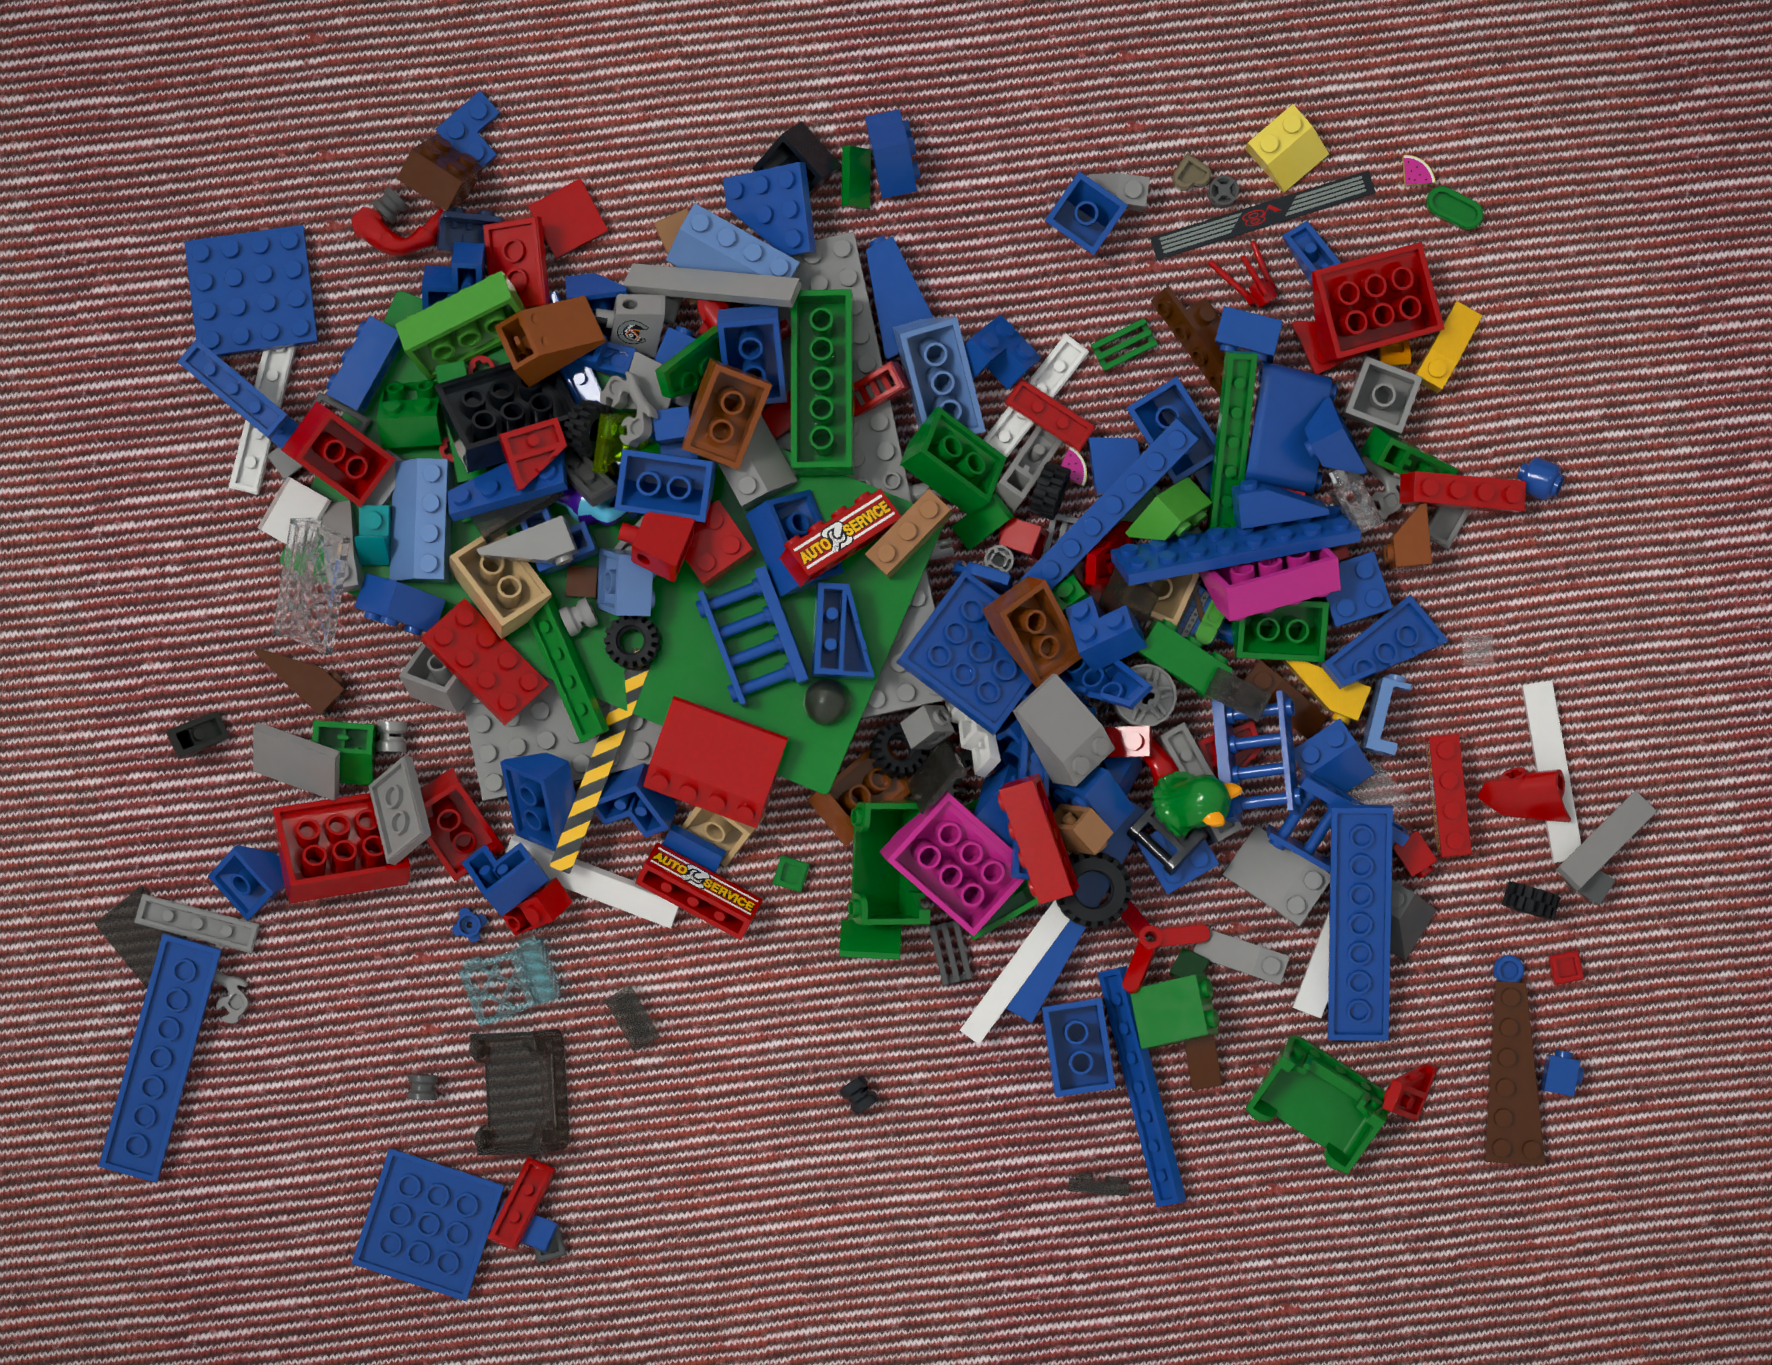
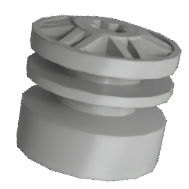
M1140 664L1131 667L1130 669L1152 685L1153 689L1149 694H1152L1153 698L1147 700L1146 704H1143L1141 700L1133 709L1112 704V707L1117 717L1129 726L1153 727L1165 721L1173 712L1177 700L1176 686L1171 676L1161 667L1151 664Z

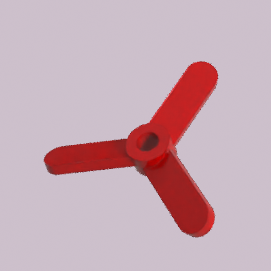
M1129 900V906L1121 914V918L1138 938V945L1122 982L1124 990L1130 994L1140 990L1153 956L1160 947L1205 942L1210 937L1209 928L1198 924L1159 929L1156 926L1150 925ZM1152 936L1155 942H1148L1145 937Z

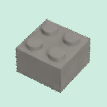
M1366 356L1362 360L1342 417L1371 428L1377 426L1393 435L1399 436L1402 434L1423 377Z

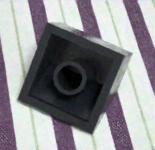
M801 121L782 133L752 169L759 171L796 162L806 163L809 196L811 197L842 165Z

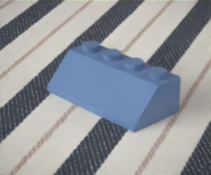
M695 203L681 225L666 258L667 262L680 268L792 278L795 277L800 268L799 261ZM742 303L747 307L763 306L758 304Z
M952 316L919 319L893 327L904 374L911 386L909 393L918 429L934 409L939 406L973 433L985 432L958 318Z
M416 458L395 462V489L392 493L390 580L400 583H450L449 556L451 555L452 518L449 515L447 491L453 489L454 464L449 459Z

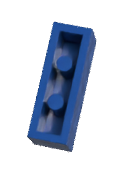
M370 315L367 321L363 320L356 331V341L352 347L349 346L345 350L341 358L343 363L338 373L332 374L326 386L328 389L326 395L361 415H364L402 346L395 328Z

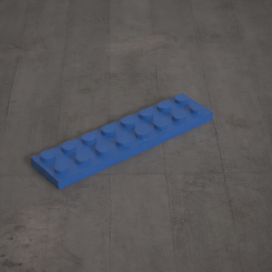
M1327 506L1329 515L1246 529H1241L1238 525L1229 528L1215 527L1208 529L1207 532L1197 534L1184 533L1180 537L1170 538L1166 541L1152 539L1149 543L1125 544L1120 548L1110 551L1112 563L1130 586L1361 542V532L1341 507Z
M1331 805L1328 1040L1389 1041L1392 805Z
M166 933L162 934L98 1167L155 1183L159 1182L223 949Z

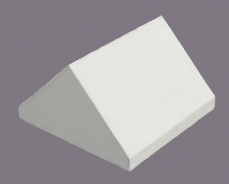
M287 477L257 528L302 553L331 500L293 478Z

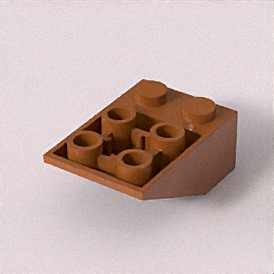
M585 295L521 310L494 326L514 371L529 387L607 342Z

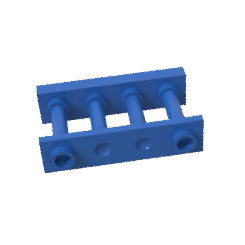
M198 339L193 342L177 361L279 448L282 449L299 426L290 416Z
M766 566L754 570L757 578L752 579L750 584L708 599L707 593L701 590L698 591L700 600L695 601L701 618L707 617L732 682L731 685L727 686L734 703L739 701L743 708L749 706L745 695L786 679H790V681L796 679L800 686L811 682L771 574ZM758 594V596L764 595L768 606L763 607V611L719 628L714 610ZM766 622L775 624L778 634L774 635V639L730 656L724 641L725 638ZM777 650L780 653L786 652L789 662L784 664V668L745 683H740L735 670L736 666Z
M1282 690L1276 691L1277 703L1234 708L1223 698L1211 700L1219 780L1223 783L1238 785L1244 779L1284 774L1286 792L1251 797L1239 795L1231 799L1230 811L1225 818V821L1229 823L1241 822V813H1244L1245 809L1287 804L1289 812L1294 815L1300 814L1299 806L1303 805L1304 798L1302 789L1297 784L1291 716L1295 715V705L1293 699L1289 698V695ZM1278 715L1279 733L1237 738L1236 735L1233 736L1232 724H1236V720ZM1281 745L1283 762L1242 768L1236 765L1235 754L1239 753V750Z
M1304 769L1298 778L1304 798L1303 805L1299 806L1300 814L1294 815L1290 812L1280 829L1269 824L1266 832L1268 838H1270L1269 842L1274 847L1282 851L1287 848L1330 873V859L1318 853L1316 849L1331 828V805L1365 804ZM1319 798L1328 803V810L1306 844H1303L1290 835L1312 800L1316 801ZM1393 821L1392 845L1397 843L1404 847L1410 837L1408 830Z

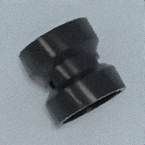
M863 1074L839 1090L843 1099H848L850 1102V1109L855 1116L880 1099L875 1091H870L867 1086L868 1081Z

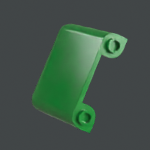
M917 799L858 802L856 807L852 809L851 824L854 826L852 899L848 903V913L856 924H930V909H924L920 899H925V894L882 856L880 850L899 829L932 804L931 802Z
M1291 1035L1245 1108L1259 1122L1272 1121L1276 1116L1325 1148L1324 1156L1328 1166L1345 1174L1350 1172L1384 1125L1389 1112L1382 1108L1385 1094L1382 1088L1307 1040L1296 1035Z

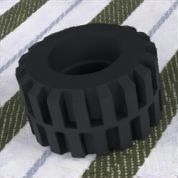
M1102 852L1096 855L1081 853L1071 857L1070 861L1077 880L1086 872H1099L1108 879L1111 892L1108 900L1103 905L1095 908L1081 904L1075 893L1071 896L1057 899L1056 903L1061 912L1070 921L1091 928L1107 926L1111 922L1118 920L1121 914L1128 908V902L1132 895L1131 879L1128 877L1126 868L1116 858Z

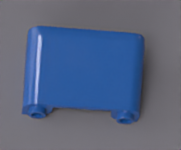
M1263 362L1258 371L1257 382H1259L1258 385L1260 386L1256 391L1257 397L1244 480L1253 479L1283 489L1305 492V496H1312L1314 489L1320 490L1323 473L1318 472V457L1316 456L1312 459L1304 445V442L1308 441L1304 428L1324 399L1330 397L1334 402L1337 384L1332 383V377Z

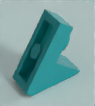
M362 505L361 508L359 507V535L355 536V544L360 565H390L391 505Z

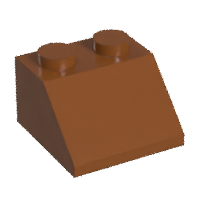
M1427 503L1419 504L1386 541V546L1382 547L1383 564H1388L1389 571L1425 568L1432 564Z

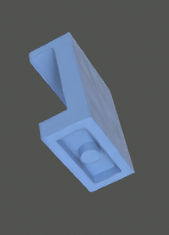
M1389 673V675L1376 680L1360 743L1361 750L1386 757L1396 754L1398 743L1383 740L1381 735L1392 691L1406 693L1412 689V684L1405 683L1406 677Z

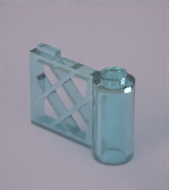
M535 935L518 941L519 947L485 961H482L480 956L462 963L464 969L459 970V974L479 1027L563 995L542 939L536 940ZM509 957L514 966L510 979L495 973L500 961ZM494 964L491 971L484 968L486 966ZM479 970L489 975L483 990L472 985L468 973ZM516 976L518 977V980H519L520 984L514 982L515 979H516ZM493 977L508 983L502 999L487 992ZM512 986L523 990L527 1003L516 1006L506 1001ZM475 992L481 994L479 999H477ZM484 997L500 1003L495 1015L488 1018L484 1017L480 1007ZM504 1005L511 1008L501 1012Z

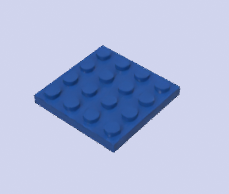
M303 225L184 241L196 339L218 357L319 343L306 234Z
M964 569L896 663L994 736L1032 682L996 637L982 611L984 607L1000 597V595Z
M389 1148L351 1264L467 1301L505 1185L394 1148Z

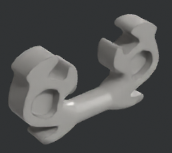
M626 371L627 379L619 376H612L609 379L604 390L600 392V401L612 409L621 410L627 405V396L630 394L637 407V415L635 418L628 416L623 420L621 426L627 428V435L621 434L620 440L627 446L637 448L640 443L651 436V418L658 419V414L655 408L647 402L641 391L638 376Z
M1362 454L1366 469L1384 485L1385 491L1375 492L1369 500L1378 503L1380 510L1377 511L1382 519L1386 520L1388 515L1399 510L1402 505L1399 504L1400 493L1396 486L1400 488V478L1390 474L1382 466L1374 463ZM1338 469L1330 471V473H1333L1337 485L1342 484V476L1350 478L1349 485L1355 484V479H1359L1361 476L1358 473Z
M217 971L214 983L224 986L229 994L228 996L220 997L216 1004V1009H222L224 1006L228 1010L229 1014L221 1018L222 1021L227 1023L239 1022L240 1016L250 1005L249 998L239 988V985L248 987V982L243 978L229 976Z

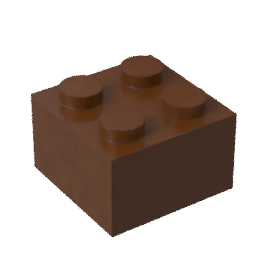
M432 136L411 150L397 180L445 211H448L469 197L484 167L479 165L473 156L467 153H460L451 147L452 145L448 140Z

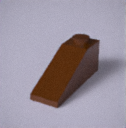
M260 648L254 652L320 716H324L348 691L343 686L346 680L334 669L329 673L326 669Z
M1261 660L1256 662L1239 684L1241 688L1263 705L1277 703L1276 691L1282 690L1287 693L1289 698L1293 699L1295 705V715L1291 716L1292 728L1307 740L1315 735L1328 718Z

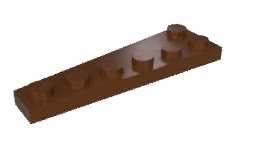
M1494 980L1484 1161L1545 1166L1527 985L1525 982Z

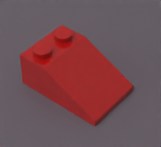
M453 768L420 788L431 831V836L426 841L454 881L468 873L461 862L486 844L494 855L505 850L499 837Z

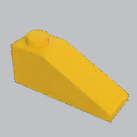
M1458 301L1455 302L1443 323L1445 329L1438 332L1415 372V375L1423 377L1422 385L1436 393L1443 389L1483 315Z
M1282 660L1325 710L1333 713L1332 719L1336 721L1341 719L1346 725H1349L1350 720L1353 722L1359 720L1371 687L1356 682L1339 689L1323 668L1306 661Z

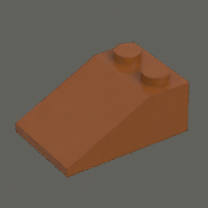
M710 358L697 392L682 449L739 470L772 384L767 379Z
M1027 576L982 609L996 637L1036 688L1051 674H1061L1082 658L1078 652L1071 627L1047 581L1044 579Z
M888 747L890 755L894 759L899 760L897 756L892 752V750ZM872 749L865 751L837 774L831 791L827 795L815 792L807 799L844 846L853 841L854 826L851 824V811L858 802L902 800L919 786L912 775L908 777L906 775L903 779H898L897 776L891 779L888 778L889 773L887 772L884 775L880 774L879 771L882 768L880 766L874 768L872 764L875 762V758L870 759L869 757Z

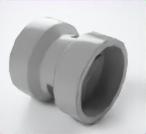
M995 545L989 548L983 559L984 566L1009 573L1014 563V556L1011 550L1003 545Z
M587 597L578 600L576 606H565L559 609L562 621L571 637L579 634L585 626L592 628L599 624L598 618Z
M377 721V731L380 733V740L377 742L376 752H407V743L404 741V734L407 732V722Z

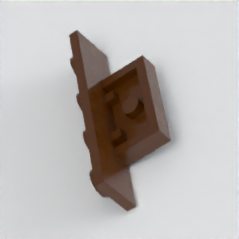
M1167 286L1151 302L1158 314L1162 316L1173 331L1174 336L1189 353L1192 361L1207 378L1211 387L1221 396L1224 367L1222 359L1225 357V353L1219 351L1220 346L1215 345L1221 318L1206 297L1186 310L1170 287Z

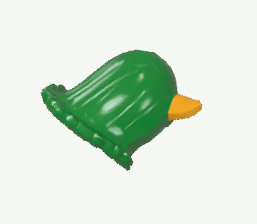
M1175 771L1157 781L1158 786L1154 787L1152 802L1159 821L1165 823L1167 829L1174 836L1186 837L1187 833L1194 828H1201L1207 825L1211 827L1223 826L1225 818L1230 811L1231 799L1241 794L1242 787L1234 783H1223L1212 775L1202 774L1194 776L1193 774L1189 775L1186 771Z

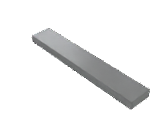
M632 263L623 283L627 293L666 295L793 308L802 286L800 278Z

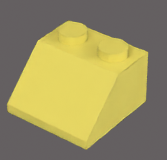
M1294 104L1252 138L1245 147V150L1283 193L1329 155L1313 126Z

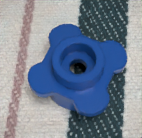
M462 908L459 911L460 917L457 920V924L453 925L452 931L456 936L462 935L467 937L470 942H477L481 937L480 931L482 926L487 923V918L483 914L476 915L472 913L469 908ZM468 922L472 923L471 928L467 927Z

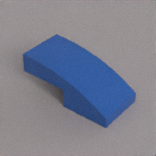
M605 336L607 342L575 360V362L591 369L627 379L625 372H629L634 353L638 351L633 347L608 342Z

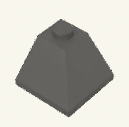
M1392 880L1390 952L1406 961L1437 909L1394 880Z

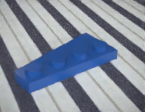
M563 450L521 491H516L507 462L447 491L450 517L453 521L568 490L565 451Z
M1409 595L1323 663L1321 667L1337 687L1342 689L1442 646L1449 640L1415 599Z

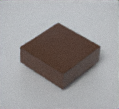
M568 566L565 596L597 599L598 568Z

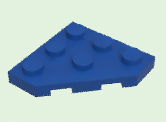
M796 162L723 178L726 208L771 246L790 257L816 252L806 163Z

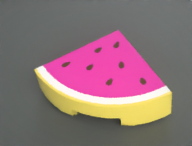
M1411 155L1402 156L1404 186L1435 184L1434 174L1423 160Z
M1069 447L1061 466L1071 469L1070 481L1084 487L1087 479L1086 464L1082 456Z

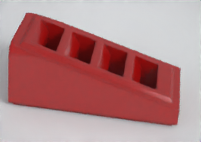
M890 361L854 383V392L859 390L865 402L861 406L854 393V417L857 418L911 389L898 362ZM889 374H891L896 384L895 386L892 385L888 377ZM879 379L882 381L886 389V391L883 393L877 383V380ZM868 385L870 386L875 395V398L871 399L866 389V386Z

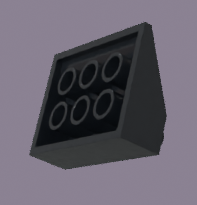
M509 362L434 385L456 451L467 473L506 462L498 438L500 434L558 417L563 432L568 430L564 423L570 420L567 416L569 411L575 412L572 408L575 403L558 371L529 387L514 371Z

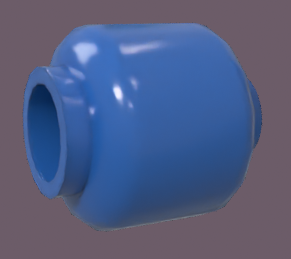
M1540 457L1533 458L1529 464L1524 462L1517 476V479L1526 481V494L1544 501L1550 499L1551 496L1556 497L1565 478L1561 474L1559 465Z

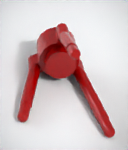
M1254 240L1250 244L1263 277L1259 278L1245 255L1241 257L1247 271L1255 282L1248 287L1251 293H1248L1214 261L1210 260L1208 262V265L1245 298L1249 306L1255 303L1259 309L1278 296L1274 290L1277 287L1270 277L1261 252Z

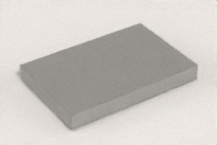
M259 722L253 728V772L335 801L339 795L340 751Z
M410 756L400 758L368 786L386 862L392 865H396L431 836L413 758Z

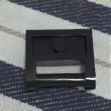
M1152 805L1128 830L1127 836L1133 841L1137 840L1164 865L1163 869L1171 876L1208 836L1200 828L1191 829L1186 837L1174 836L1167 829L1165 823L1159 821L1154 811L1155 808ZM1150 824L1178 849V852L1173 857L1145 832V829Z

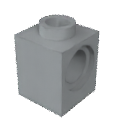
M923 705L900 723L911 749H932L955 732L944 705Z

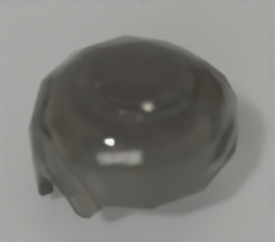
M822 679L812 684L805 692L803 707L807 717L813 722L829 726L838 723L849 714L852 695L848 687L837 679Z

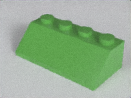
M503 271L489 275L484 280L464 288L442 301L434 303L432 306L416 314L408 316L406 319L396 323L395 326L404 352L428 380H432L437 377L435 366L461 360L468 362L474 357L502 345L494 326L526 308L513 284Z

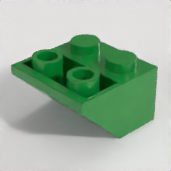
M422 380L419 382L382 384L376 418L382 449L442 445L445 428L444 414L434 389V385L438 384V381Z
M313 720L312 741L340 751L339 783L370 785L374 781L377 725Z

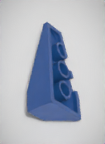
M1081 658L1058 675L1070 690L1075 693L1128 709H1133L1153 689L1151 684L1120 660L1092 672L1083 658Z

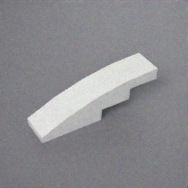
M945 701L950 721L958 724L961 748L972 751L975 775L985 778L1001 761L996 734L993 736L951 703Z

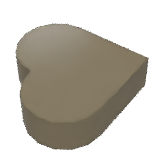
M1187 153L1173 174V185L1180 191H1187L1193 186L1197 188L1205 187L1210 182L1211 170L1207 165Z

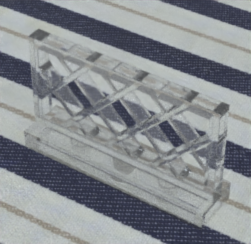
M315 517L290 518L273 634L278 637H289L324 655H332L351 538L321 525L322 521ZM335 541L339 543L337 556H335L331 546ZM322 552L325 553L328 562L325 566H323L320 558ZM330 570L333 575L332 585H330L327 573ZM318 581H320L323 589L321 595L318 594L315 586ZM327 600L329 606L328 614L325 613L322 602ZM314 609L319 620L316 624H314L311 612ZM321 628L324 634L323 644L318 635V631Z

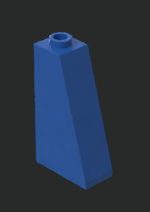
M880 236L869 242L870 248L866 249V257L884 358L886 362H889L900 356L893 327L919 319L933 318L893 236L888 239L885 236Z

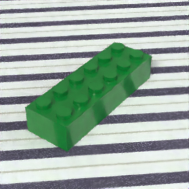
M852 289L800 290L793 308H791V469L794 476L854 475V297Z

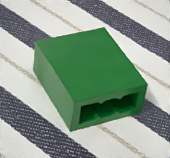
M1195 974L1143 986L1138 992L1130 994L1141 1049H1156L1219 1034L1217 1028L1220 1024L1219 1016L1213 1008L1211 999L1214 993L1211 981L1207 979V975Z

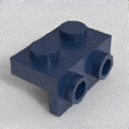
M453 207L448 211H443L438 217L436 252L453 253L454 242L485 243L483 225L503 222V217L495 216V212L487 210L477 211V214L465 213L466 209L460 207Z

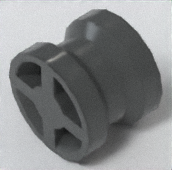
M1218 176L1208 188V200L1216 208H1228L1235 202L1239 193V187L1237 182L1230 176Z
M389 186L384 190V195L380 199H375L371 203L391 224L397 220V215L400 212H405L409 208Z
M408 1074L411 1090L407 1093V1099L437 1100L438 1093L435 1091V1084L438 1082L439 1075Z

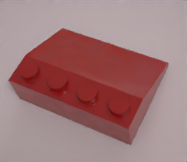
M1422 242L1312 271L1315 330L1323 362L1445 329Z
M674 696L653 752L643 787L757 829L767 809L788 737Z
M370 793L336 798L335 801L327 799L272 808L282 876L289 904L408 885L411 868L408 855L396 865L387 864Z

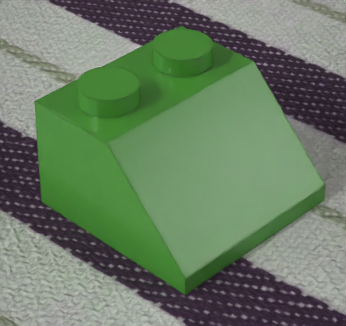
M1186 477L1157 495L1125 533L1128 537L1163 541H1166L1175 534L1180 537L1192 525L1194 527L1198 526L1207 517L1205 511L1212 504V501L1189 477Z

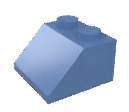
M600 548L596 608L616 616H651V608L655 605V593L652 590V582L656 574L633 563L630 550Z

